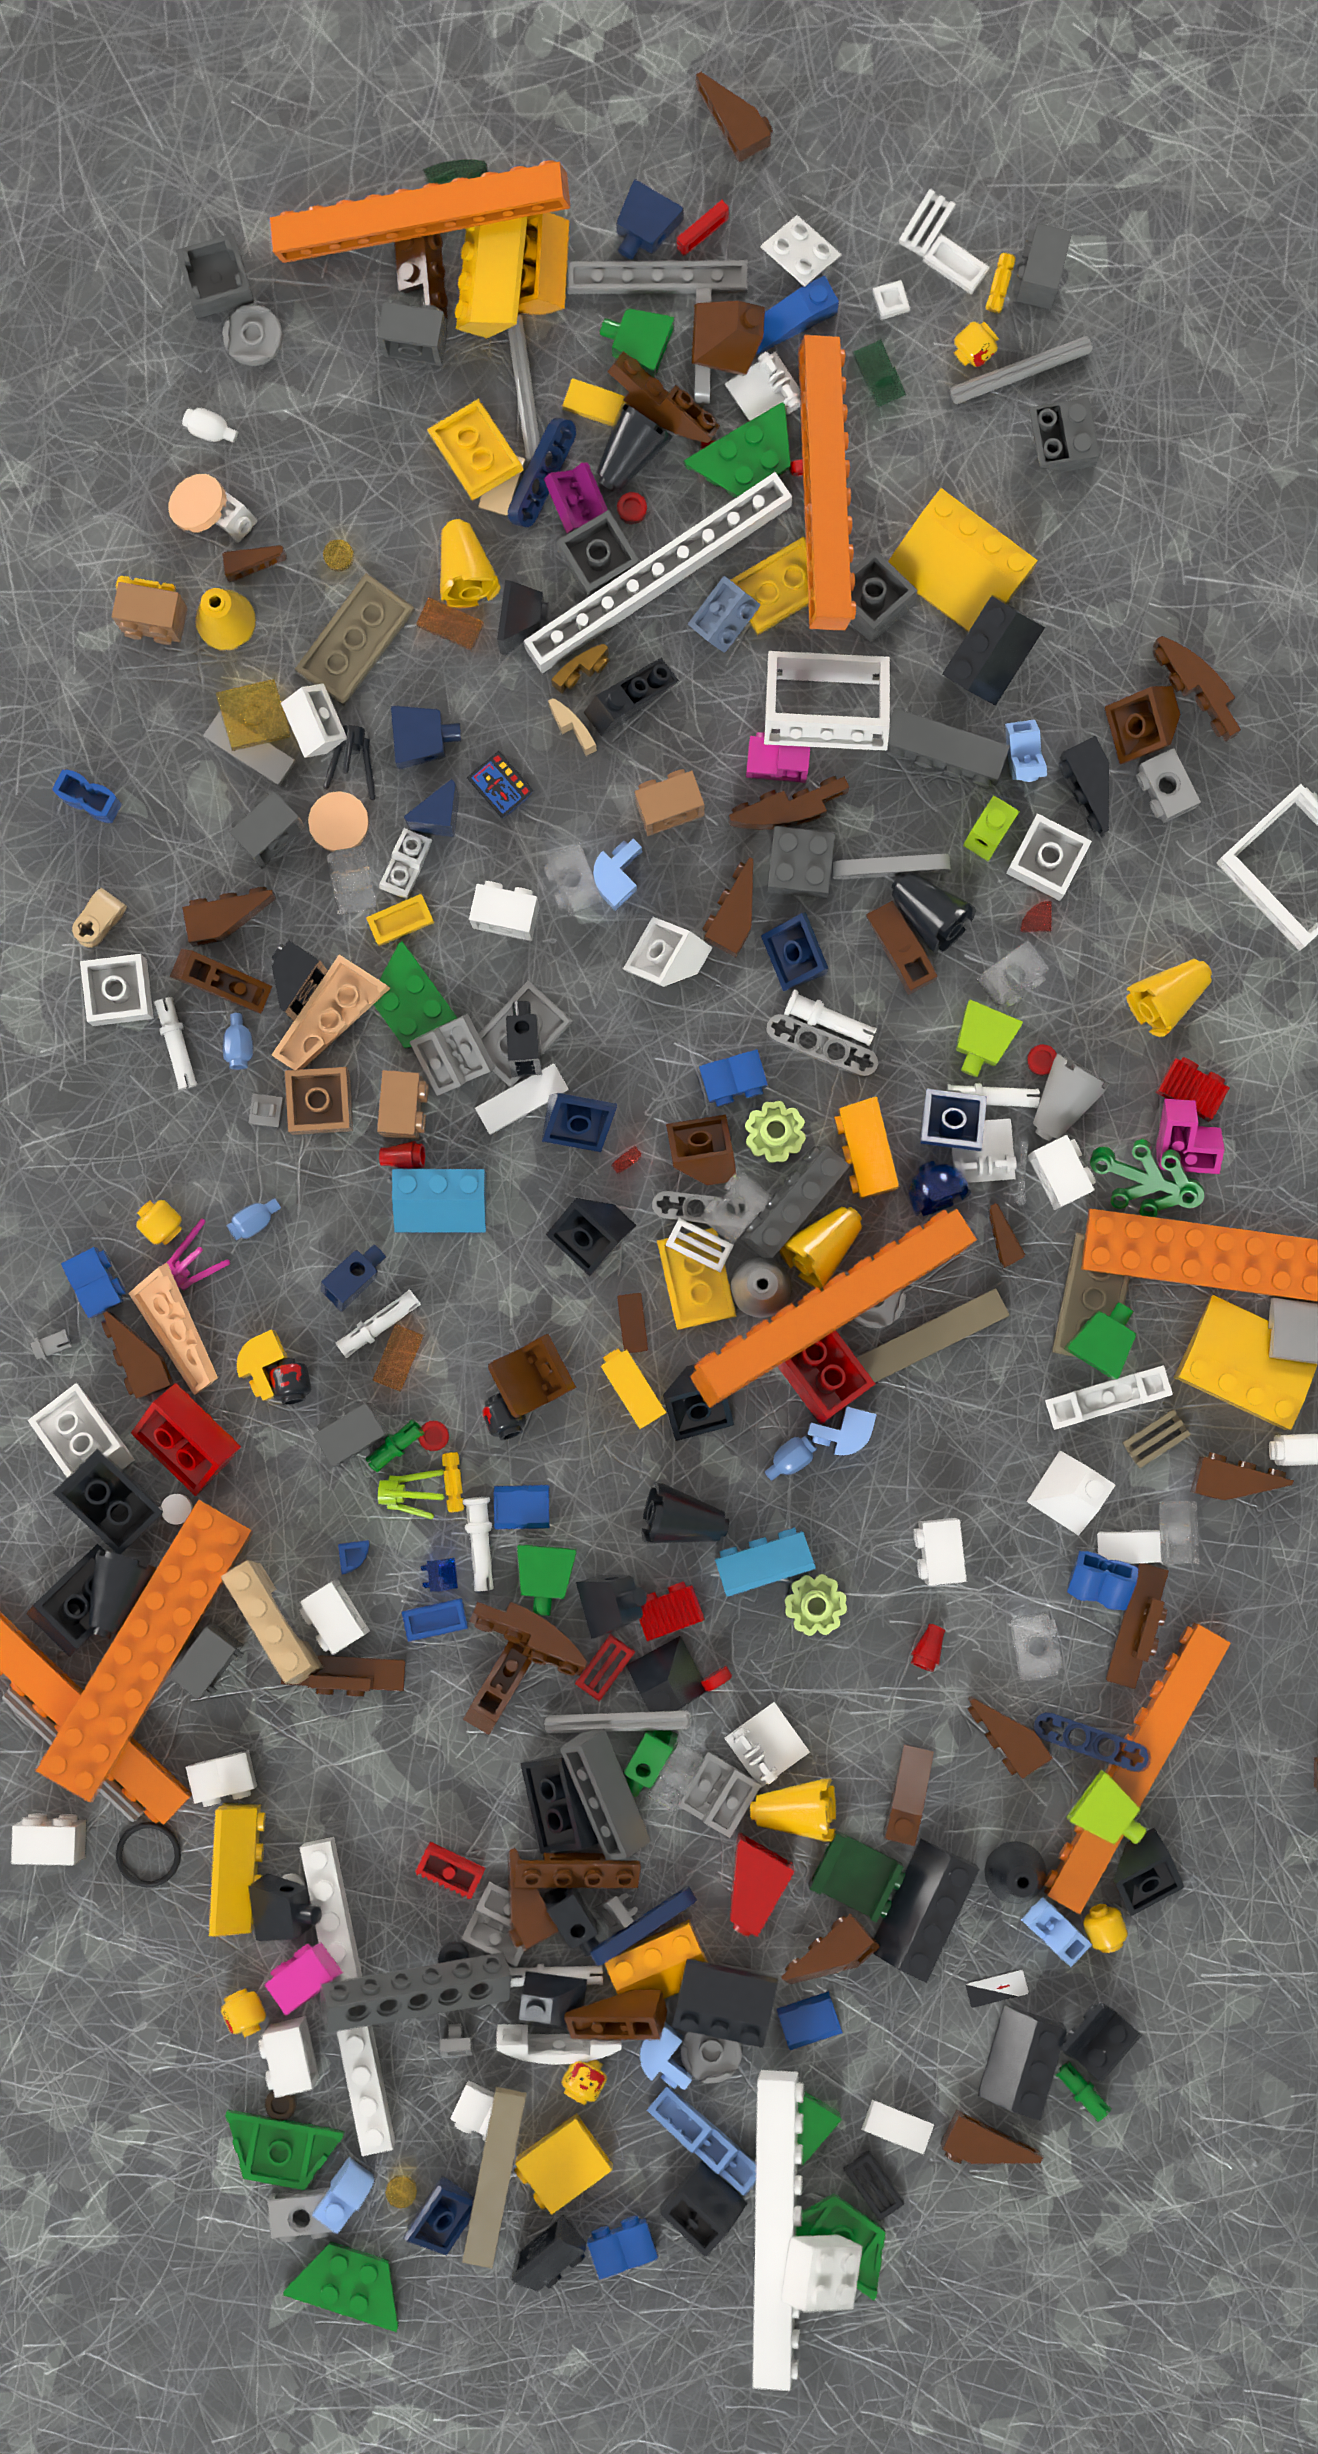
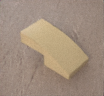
M517 456L518 460L524 468L526 459ZM522 472L483 494L480 499L479 508L508 516V508L516 488L519 486Z
M556 699L548 700L549 708L561 733L564 734L573 729L586 756L597 751L591 734L580 719Z

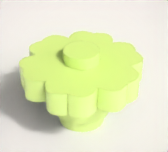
M782 1101L765 1102L762 1110L752 1111L745 1123V1130L750 1134L746 1139V1145L751 1149L754 1156L765 1155L768 1163L786 1162L789 1153H799L802 1144L805 1142L806 1136L801 1131L805 1121L796 1108L786 1109Z
M824 1574L817 1575L815 1579L809 1575H803L799 1580L792 1583L793 1594L787 1595L784 1600L786 1605L785 1613L789 1618L794 1619V1628L808 1636L815 1634L817 1630L821 1634L827 1635L840 1626L838 1616H842L847 1612V1606L845 1604L846 1595L841 1591H837L838 1584L836 1580L828 1578Z

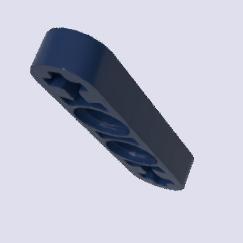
M558 417L549 422L509 505L508 518L512 524L530 527L537 520L549 494L544 478L550 473L560 471L575 440L576 426L573 421ZM550 451L552 453V462L547 467L545 457ZM536 478H538L539 489L534 494L532 491L533 481Z
M1046 1712L1040 1714L1034 1722V1730L1041 1739L1133 1772H1142L1151 1763V1754L1143 1745L1068 1718ZM1050 1718H1052V1724L1064 1729V1723H1068L1063 1732V1741H1059L1061 1737L1059 1733L1050 1731L1048 1735H1045L1046 1730L1042 1728V1723H1048ZM1077 1728L1083 1729L1086 1733V1740L1080 1746H1074L1070 1742V1734ZM1107 1738L1113 1740L1115 1743L1114 1753L1110 1756L1101 1755L1099 1752L1100 1742ZM1122 1743L1127 1744L1123 1750L1130 1753H1136L1137 1749H1140V1755L1144 1757L1143 1763L1137 1762L1135 1766H1132L1133 1761L1124 1756H1121V1762H1117L1122 1752Z
M689 1886L681 1889L634 1920L625 1929L616 1932L589 1952L597 1966L604 1964L697 1901V1898Z

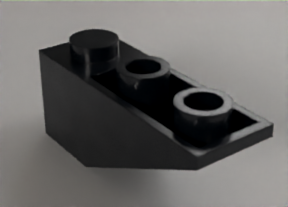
M661 657L596 695L583 713L599 734L603 736L625 723L675 686L679 680Z
M1094 736L1064 751L1060 756L1059 768L1066 779H1071L1075 787L1072 792L1077 803L1080 806H1085L1089 814L1086 816L1089 827L1094 833L1098 832L1102 838L1109 831V761L1097 737Z

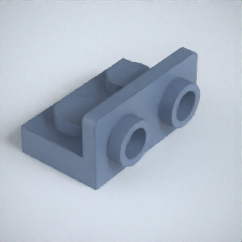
M723 576L688 625L716 648L726 652L759 609L760 603L726 576Z

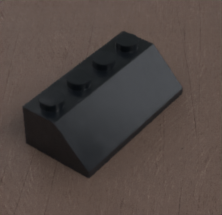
M920 1838L905 1870L904 1880L900 1888L896 1890L891 1900L890 1909L876 1932L874 1940L880 1947L873 1954L896 1969L927 1983L980 1870L978 1866Z

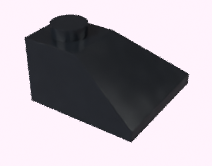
M505 580L497 637L500 654L507 655L522 644L525 639L540 630L541 620L547 621L549 602H544L543 592Z
M576 1198L547 1232L546 1236L586 1274L591 1276L637 1225L615 1204Z
M695 1364L686 1366L663 1394L675 1441L734 1425L727 1398L711 1408L703 1399L690 1378L696 1371Z
M681 1636L626 1665L649 1712L677 1711L708 1692L701 1683L703 1677Z
M1155 1828L1146 1831L1137 1844L1131 1840L1126 1843L1113 1881L1130 1917L1185 1888L1171 1854Z
M526 1971L521 1997L519 2024L568 2031L564 2018L565 2013L584 2006L587 1979Z

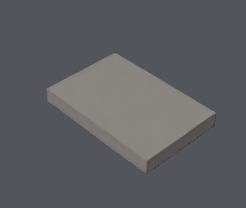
M529 980L478 1034L495 1066L492 1071L510 1088L523 1077H512L508 1062L506 1017L513 1015L512 1003L516 1001L530 1002L531 1014H536L538 1019L541 1056L573 1023L564 1012Z

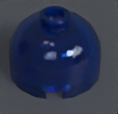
M935 1161L927 1162L918 1168L920 1173L912 1178L908 1191V1197L915 1216H919L920 1212L923 1216L940 1212L953 1206V1200L959 1195L964 1200L971 1194L969 1184L959 1169L945 1163L936 1165Z

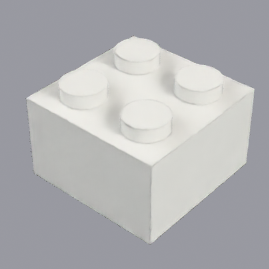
M1037 813L1006 874L1060 901L1092 841Z
M485 881L484 885L477 884L469 917L472 928L532 941L540 907L537 896L532 895L533 891L515 887L514 891L502 889V884L492 881Z
M142 954L80 961L86 1018L89 1024L100 1026L154 1019L147 959Z
M1067 1135L1028 1155L1054 1210L1094 1191L1092 1185L1096 1183L1089 1167L1083 1168L1078 1158L1082 1156L1077 1142L1075 1139L1069 1140Z
M948 1518L919 1521V1528L914 1529L915 1547L921 1548L922 1559H917L919 1578L924 1579L925 1583L929 1586L966 1582L960 1519Z
M338 1579L300 1601L303 1608L299 1611L308 1625L314 1624L319 1632L316 1639L325 1652L330 1650L333 1655L370 1631Z
M28 1814V1817L22 1818V1821L15 1824L12 1828L11 1864L75 1865L85 1858L86 1820H78V1815L61 1814L59 1818L47 1819V1814Z
M306 2016L270 2024L263 2033L262 2040H259L262 2059L267 2058L269 2071H266V2081L269 2090L274 2089L276 2098L313 2089L319 2074Z
M840 2235L790 2237L781 2300L803 2312L853 2309L862 2246Z

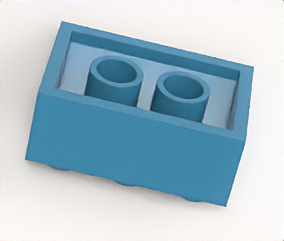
M392 1169V1205L395 1233H486L487 1172L484 1169Z
M794 1527L778 1532L779 1538L767 1542L766 1537L748 1542L750 1548L738 1551L737 1546L719 1551L720 1557L716 1558L715 1561L726 1596L735 1595L816 1569L803 1531L796 1532Z

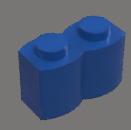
M62 770L52 788L67 805L76 809H85L94 819L104 823H113L122 806L120 800L108 788L99 784H90L82 775L75 771Z
M758 1049L699 1066L709 1103L716 1102L717 1107L733 1103V1097L745 1094L746 1098L761 1095L764 1093L762 1088L768 1087Z
M93 1247L61 1263L88 1318H93L124 1302L122 1295L126 1294L125 1289L118 1277L113 1279L108 1268L112 1267V1263L105 1250L100 1252L97 1247Z
M1079 1551L1069 1577L1067 1593L1081 1601H1097L1111 1610H1127L1137 1583L1139 1569L1123 1561L1108 1560L1093 1552Z
M638 2215L631 2216L620 2222L621 2226L610 2230L609 2226H604L591 2232L592 2237L587 2239V2245L599 2279L616 2275L630 2268L658 2259V2252L646 2218L639 2219Z

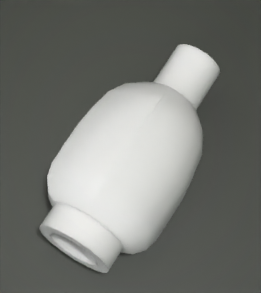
M188 408L184 414L182 425L188 427L189 432L194 436L212 442L226 439L234 443L237 439L238 431L227 427L224 418L204 408H197L195 410Z

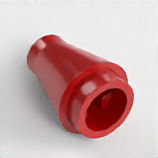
M416 1141L380 1148L379 1150L381 1166L401 1169H418L425 1166V1147L423 1144H417Z
M928 1624L926 1631L910 1654L913 1656L910 1663L921 1669L934 1672L935 1667L939 1666L943 1637L946 1630L937 1625Z

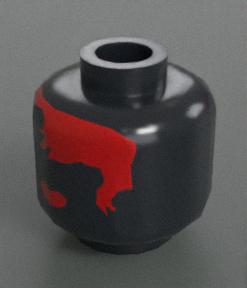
M295 1358L277 1361V1367L269 1372L273 1397L278 1401H282V1405L301 1403L306 1400V1396L312 1390L307 1366L303 1363H296Z
M501 1393L488 1398L489 1404L483 1408L482 1415L490 1435L499 1437L500 1440H508L523 1432L522 1428L527 1421L526 1416L513 1417Z

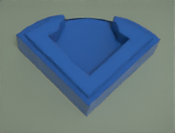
M369 1540L338 1544L342 1575L356 1570L365 1561L369 1552Z

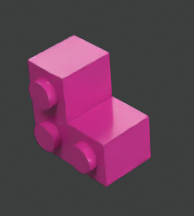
M758 732L756 736H750L746 778L806 783L810 747L765 745V732Z
M1164 1100L1156 1143L1157 1163L1160 1170H1165L1161 1165L1163 1153L1167 1150H1175L1180 1154V1163L1185 1172L1220 1174L1224 1154L1222 1130L1217 1127L1198 1126L1195 1101ZM1173 1158L1166 1159V1161L1169 1163L1176 1162V1160Z
M322 1942L312 1948L309 1943L295 1952L292 1958L270 1972L273 1978L264 1985L285 2015L317 1995L321 1991V1984L330 1983L343 1973Z

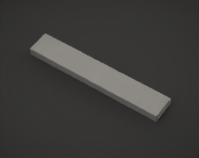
M747 260L567 261L568 294L696 293V288H711V293H747Z

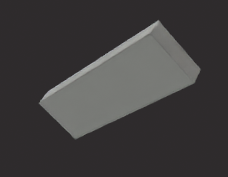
M220 711L203 735L205 739L279 787L296 763L293 758Z

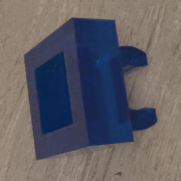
M455 1558L427 1561L426 1565L421 1566V1571H428L429 1582L422 1583V1586L430 1588V1592L458 1588Z

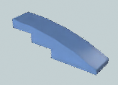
M666 2086L647 2111L691 2153L698 2155L713 2171L721 2174L743 2196L747 2195L756 2184V2162L693 2106Z

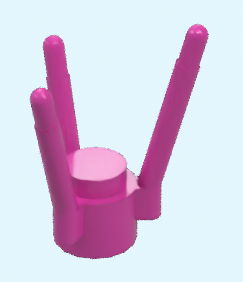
M200 1219L172 1257L166 1262L178 1288L180 1287L184 1291L193 1283L230 1264V1260L226 1259L187 1278L191 1274L187 1266L196 1259L203 1249L198 1247L182 1262L178 1259L205 1224V1219Z

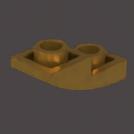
M601 644L576 656L551 679L553 687L563 693L567 687L572 689L581 677L580 671L589 677L595 671L599 674L610 660L607 657L609 655L608 647L605 644Z

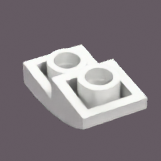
M404 828L392 852V859L381 879L379 888L407 900L425 861L432 839Z
M1163 1530L1097 1533L1098 1554L1108 1560H1118L1129 1564L1165 1561Z
M872 2100L861 2130L924 2154L934 2124Z

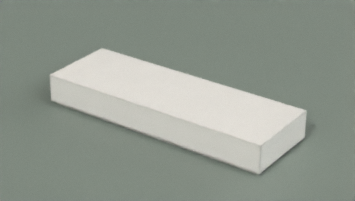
M552 1064L542 1070V1075H533L475 1107V1110L491 1135L547 1104L549 1095L555 1093L564 1094L569 1089L555 1064Z

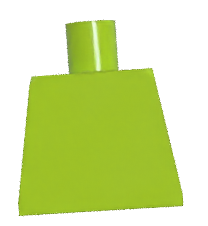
M993 795L963 846L989 862L1020 811ZM977 839L984 841L987 845L980 843Z
M969 999L965 1006L956 1045V1051L967 1055L961 1071L970 1076L978 1077L983 1063L995 1067L1022 1026L1023 1021Z
M1100 1770L1066 1817L1073 1824L1112 1844H1115L1122 1834L1137 1844L1147 1830L1134 1820L1140 1808L1102 1770Z

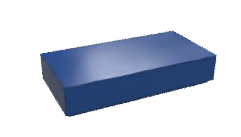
M462 1598L402 1611L408 1642L468 1629Z

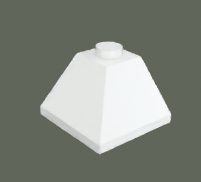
M652 917L623 969L664 987L698 974L712 947L691 931Z
M1059 1451L1026 1502L1079 1536L1100 1510L1115 1484L1078 1460Z

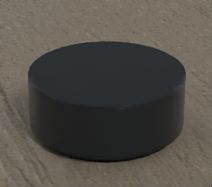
M449 1942L441 1948L438 1955V1963L470 1958L469 1951L460 1942Z

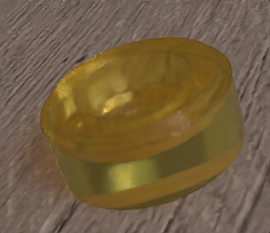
M336 539L330 541L325 546L323 558L331 570L341 572L347 570L352 565L354 553L349 543Z
M407 2175L394 2176L387 2184L385 2191L386 2199L396 2208L410 2206L417 2195L415 2181Z

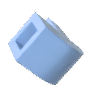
M1028 720L1005 723L1006 744L1010 745L1008 761L1012 779L1032 782L1038 780L1039 777L1047 776V766L1041 754L1040 730L1036 721Z
M634 838L629 843L626 841L620 843L613 850L612 854L614 857L612 859L602 851L594 865V881L597 891L615 911L637 891V885L623 872L642 853V847Z
M845 1407L840 1430L810 1423L807 1435L813 1436V1443L830 1446L831 1441L836 1442L833 1452L835 1455H850L859 1451L867 1444L877 1415Z
M1043 1897L1021 1919L1070 1967L1092 1946L1088 1939Z
M666 2022L660 2040H642L640 2049L641 2066L650 2080H653L660 2071L663 2073L661 2078L668 2085L675 2089L679 2086L685 2090L692 2081V2076L671 2058L683 2041V2035Z
M348 2157L330 2181L331 2188L312 2212V2216L338 2234L353 2212L357 2211L373 2186L374 2175L351 2157Z

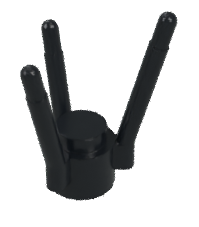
M344 725L342 727L347 739L335 747L326 775L324 789H329L341 751L345 753L343 773L347 774L349 772L351 754H360V749H362L370 800H375L369 753L370 739L365 738L364 728Z

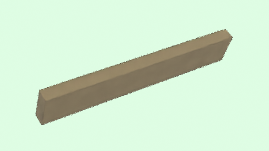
M995 1288L857 1357V1359L873 1381L877 1382L1010 1315Z
M500 2087L495 2089L462 2260L463 2263L493 2269L527 2094L525 2092Z

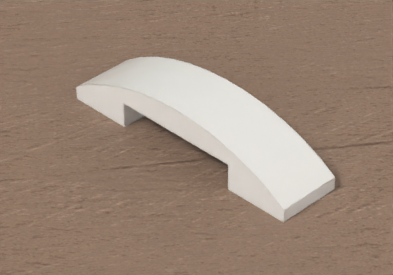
M1163 1365L1124 1376L1117 1380L1107 1381L1045 1400L1055 1430L1173 1394Z
M497 2024V2051L534 2063L574 2064L578 2061H592L621 2050L622 2045L621 2040L571 2039L570 2034H528V2024Z

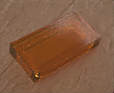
M428 597L416 625L423 630L472 651L484 622Z
M395 1324L373 1381L402 1392L424 1335Z

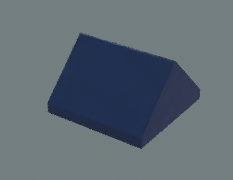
M452 779L403 816L411 831L455 837L460 795Z
M806 912L761 935L783 991L827 975L829 968Z
M926 1088L920 1127V1144L982 1152L987 1096Z
M561 1093L549 1095L542 1142L601 1152L617 1109V1104Z
M442 2175L408 2225L404 2239L407 2242L447 2256L470 2222L475 2197Z

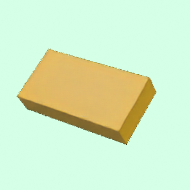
M572 378L562 408L565 411L613 427L625 396Z
M422 893L366 917L378 946H382L434 923Z

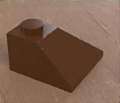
M742 301L696 303L694 305L691 364L742 376L747 375L763 339L765 307Z
M1151 686L1104 706L1119 764L1128 763L1171 745L1180 718L1173 686Z
M726 1114L666 1124L672 1162L675 1169L705 1185L737 1181L734 1153Z

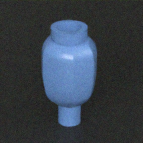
M232 1013L230 1014L231 1026L226 1029L223 1036V1057L226 1062H229L230 1069L248 1068V1061H250L253 1055L252 1037L249 1029L243 1026L242 1014Z
M275 1198L266 1204H251L234 1214L231 1223L226 1226L236 1241L240 1238L248 1239L264 1229L270 1222L271 1214L281 1209Z
M807 1435L802 1438L793 1437L777 1450L773 1458L774 1464L764 1472L771 1481L780 1474H794L812 1461L813 1452L817 1448Z

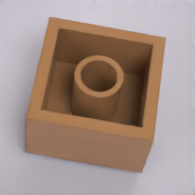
M118 582L112 619L126 637L132 639H142V636L153 637L157 643L171 645L172 641L181 643L188 607L178 592Z
M684 769L674 771L667 775L668 779L656 783L655 779L646 781L638 786V790L634 791L635 803L647 836L704 816L705 804L693 771L686 773Z
M347 1067L285 1071L289 1133L300 1135L353 1131L350 1070Z
M382 1070L377 1132L382 1137L419 1140L420 1133H425L426 1115L422 1112V1102H428L429 1085L426 1084L420 1073Z

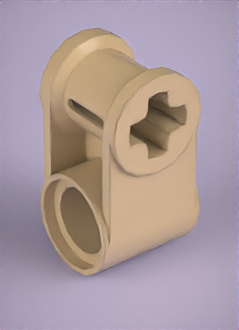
M103 888L98 889L72 926L74 937L82 946L87 948L98 946L110 929L121 919L127 905ZM85 927L87 929L92 928L94 934L92 936L84 935L82 930Z

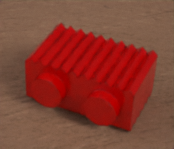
M1182 1057L1181 1060L1176 1058L1170 1064L1155 1093L1166 1099L1195 1101L1198 1117L1210 1122L1213 1120L1230 1087L1224 1085L1226 1080L1213 1072H1209L1207 1075L1197 1070L1199 1065L1185 1057Z
M684 1581L667 1587L669 1593L658 1597L656 1592L646 1594L647 1601L641 1606L643 1616L639 1621L647 1641L705 1620L692 1584L686 1586Z
M430 1841L416 1869V1874H421L422 1878L427 1877L428 1881L432 1879L433 1883L438 1882L439 1886L444 1885L445 1889L455 1890L456 1894L461 1893V1896H466L468 1900L472 1898L486 1868Z

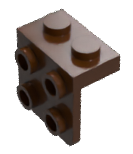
M545 1334L524 1347L488 1364V1370L512 1416L515 1418L525 1415L576 1388L549 1334Z

